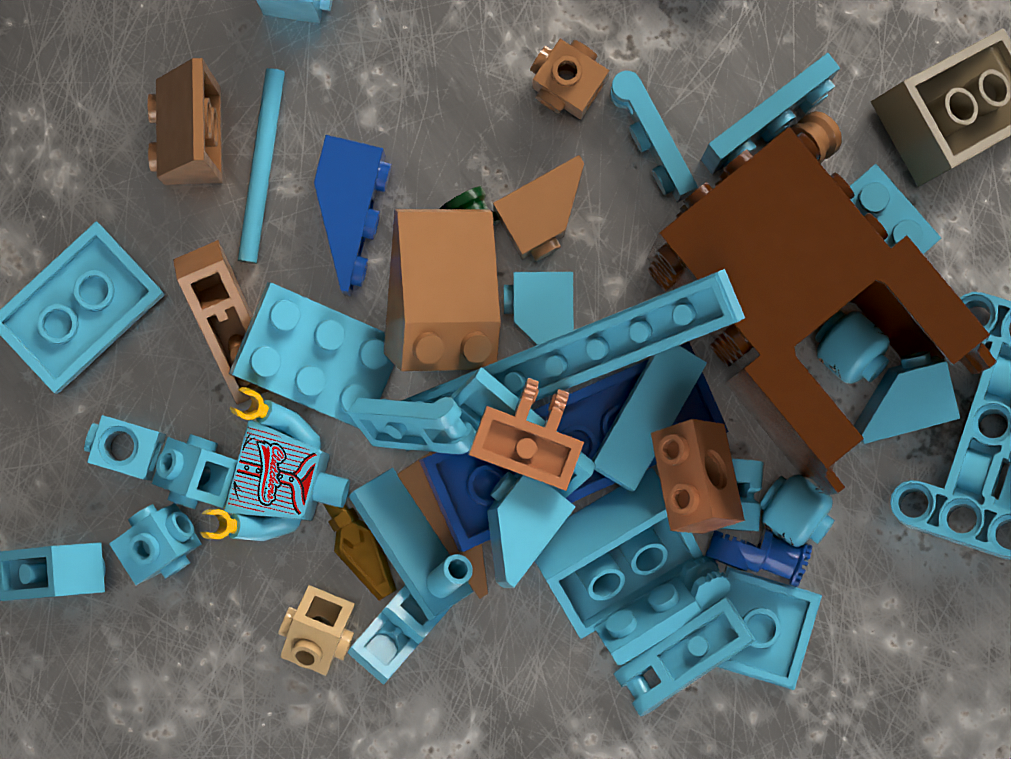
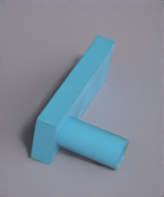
M394 468L389 469L354 490L348 496L429 621L474 592L467 582L473 572L471 562L460 554L450 556L399 479Z

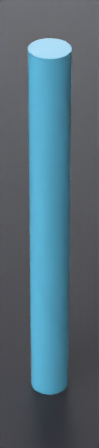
M267 68L265 71L237 260L244 263L257 264L285 76V71Z

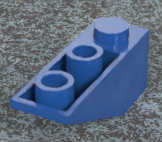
M325 135L314 185L340 289L345 296L351 297L354 286L362 287L365 280L369 259L361 257L365 239L374 240L380 211L373 210L377 191L386 192L392 164L385 162L386 155L383 148Z

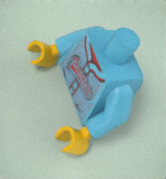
M246 387L239 388L238 391L250 395L251 406L246 411H240L231 406L230 410L236 416L248 420L225 510L208 509L202 512V515L216 516L219 521V527L214 533L200 532L201 536L206 539H223L229 535L232 539L264 542L295 532L302 520L312 521L318 502L343 508L349 493L350 480L326 473L330 454L320 450V436L299 413L270 400L263 401L261 395L254 390Z

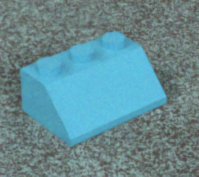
M650 468L645 472L635 491L630 492L620 486L569 516L536 558L535 563L579 638L582 639L596 631L594 627L607 620L613 613L625 609L648 595L655 587L665 584L677 576L679 577L683 565L691 560L695 561L696 557L699 558L703 554L692 533L670 531L660 478L654 469Z

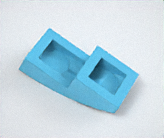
M405 585L349 648L347 653L384 685L450 608L429 621Z

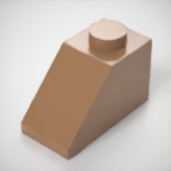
M580 155L493 203V210L499 216L503 228L522 260L532 255L535 261H538L561 248L558 240L565 236L583 171L584 162Z

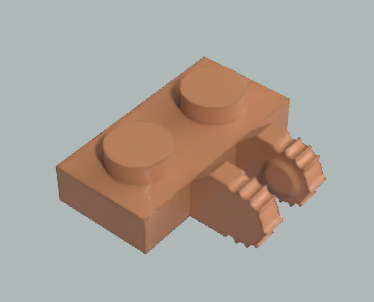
M528 378L517 403L514 416L488 406L485 407L468 455L567 491L584 444L583 441L556 432L569 393L558 389L556 394L552 396L548 407L549 412L544 427L526 421L531 405L534 404L539 391V381Z

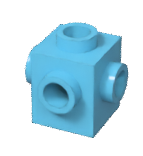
M192 434L189 435L187 443L167 437L163 452L157 460L152 484L169 490L170 493L167 500L192 509H196L198 501L224 508L238 460L215 453L218 443Z
M176 503L158 511L153 504L147 506L128 519L132 528L109 543L135 585L162 573L165 579L169 578L189 565L191 562L186 555L202 545L194 532L191 520L181 512Z

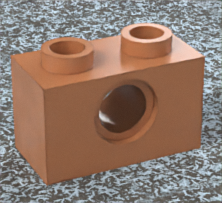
M690 419L651 433L670 531L704 534L745 521L725 424Z

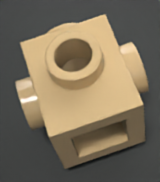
M309 585L298 608L289 607L278 634L286 637L280 657L296 663L300 667L311 669L326 676L334 658L344 660L352 642L354 632L347 630V626L355 603Z

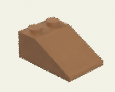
M192 58L157 78L156 94L148 95V118L150 123H156L157 141L149 143V169L151 172H157V178L164 185L222 183L221 87L203 58Z
M394 209L384 354L400 371L477 370L480 367L497 362L501 321L493 212L489 209Z

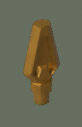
M323 503L332 518L328 523L333 531H336L334 552L378 601L397 591L385 552L366 523L358 519L359 516L354 508L349 509L346 503L343 508Z

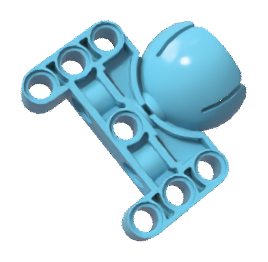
M971 292L963 295L960 299L968 309L982 307L990 313V320L984 326L990 334L985 346L990 349L989 352L997 363L982 373L945 488L943 489L921 481H906L895 488L891 495L890 505L893 514L901 524L908 528L993 556L1011 560V549L1000 546L996 539L1000 527L1011 523V301L982 292ZM998 414L1007 420L1008 428L1002 436L988 438L979 431L980 423L987 415ZM1004 463H1010L999 500H997L993 496ZM913 492L922 493L928 498L926 512L916 518L907 517L901 510V503L904 497ZM961 507L973 510L977 516L974 528L963 534L956 533L949 527L951 513Z

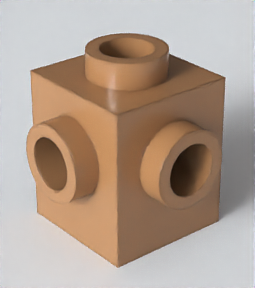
M560 38L553 49L545 46L533 62L530 71L536 75L533 78L532 89L538 92L535 98L548 109L560 114L562 109H565L581 120L607 82L610 70L595 61L598 57L597 54L583 43L573 40L571 44H568ZM569 74L573 78L570 80H564L560 77V75Z

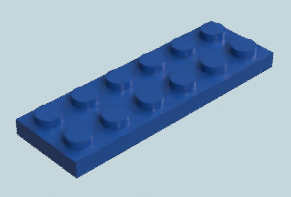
M690 342L679 345L695 355ZM649 359L570 393L557 431L583 441L584 444L581 452L592 460ZM703 372L672 426L690 419L725 424ZM550 403L533 411L546 421ZM725 424V429H726V433H727V432H729V431H728V428H727V426H726V424ZM469 451L464 454L436 452L420 459L419 462L458 551L464 552L491 540L487 510L494 503L495 499L490 496V493L507 472H511L513 475L516 472L468 455ZM655 456L648 468L657 464ZM594 470L592 475L566 499L571 503L615 482Z

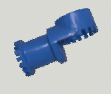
M766 528L757 546L750 542L746 544L745 540L742 539L738 541L737 537L734 536L731 541L729 540V534H725L723 538V532L714 530L705 555L706 557L713 558L715 561L743 571L749 569L758 572L760 569L789 579V584L794 587L799 586L806 571L802 568V565H808V562L805 560L808 561L810 559L812 545L806 543L802 547L791 546L782 539L774 537L773 532Z

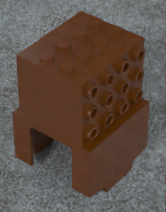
M788 127L754 156L746 149L723 169L724 172L719 176L720 180L715 183V188H712L706 182L683 201L684 205L679 209L680 212L676 215L677 219L659 232L647 257L651 262V266L647 271L660 288L666 292L670 288L674 290L720 270H726L745 318L709 333L714 339L710 347L716 356L728 368L735 364L740 370L725 384L802 476L812 479L825 495L838 494L845 488L833 472L835 462L864 438L796 357L795 346L848 302L855 304L866 317L887 334L890 341L889 346L899 358L916 352L929 351L931 357L946 358L952 366L960 361L972 375L991 368L997 361L985 346L990 336L988 331L912 240L906 235L890 248L884 241L888 237V233L883 225L871 213L863 216L851 201L855 195L848 183L837 173H833L830 176L817 159L821 157V153L813 141L802 132L796 135Z

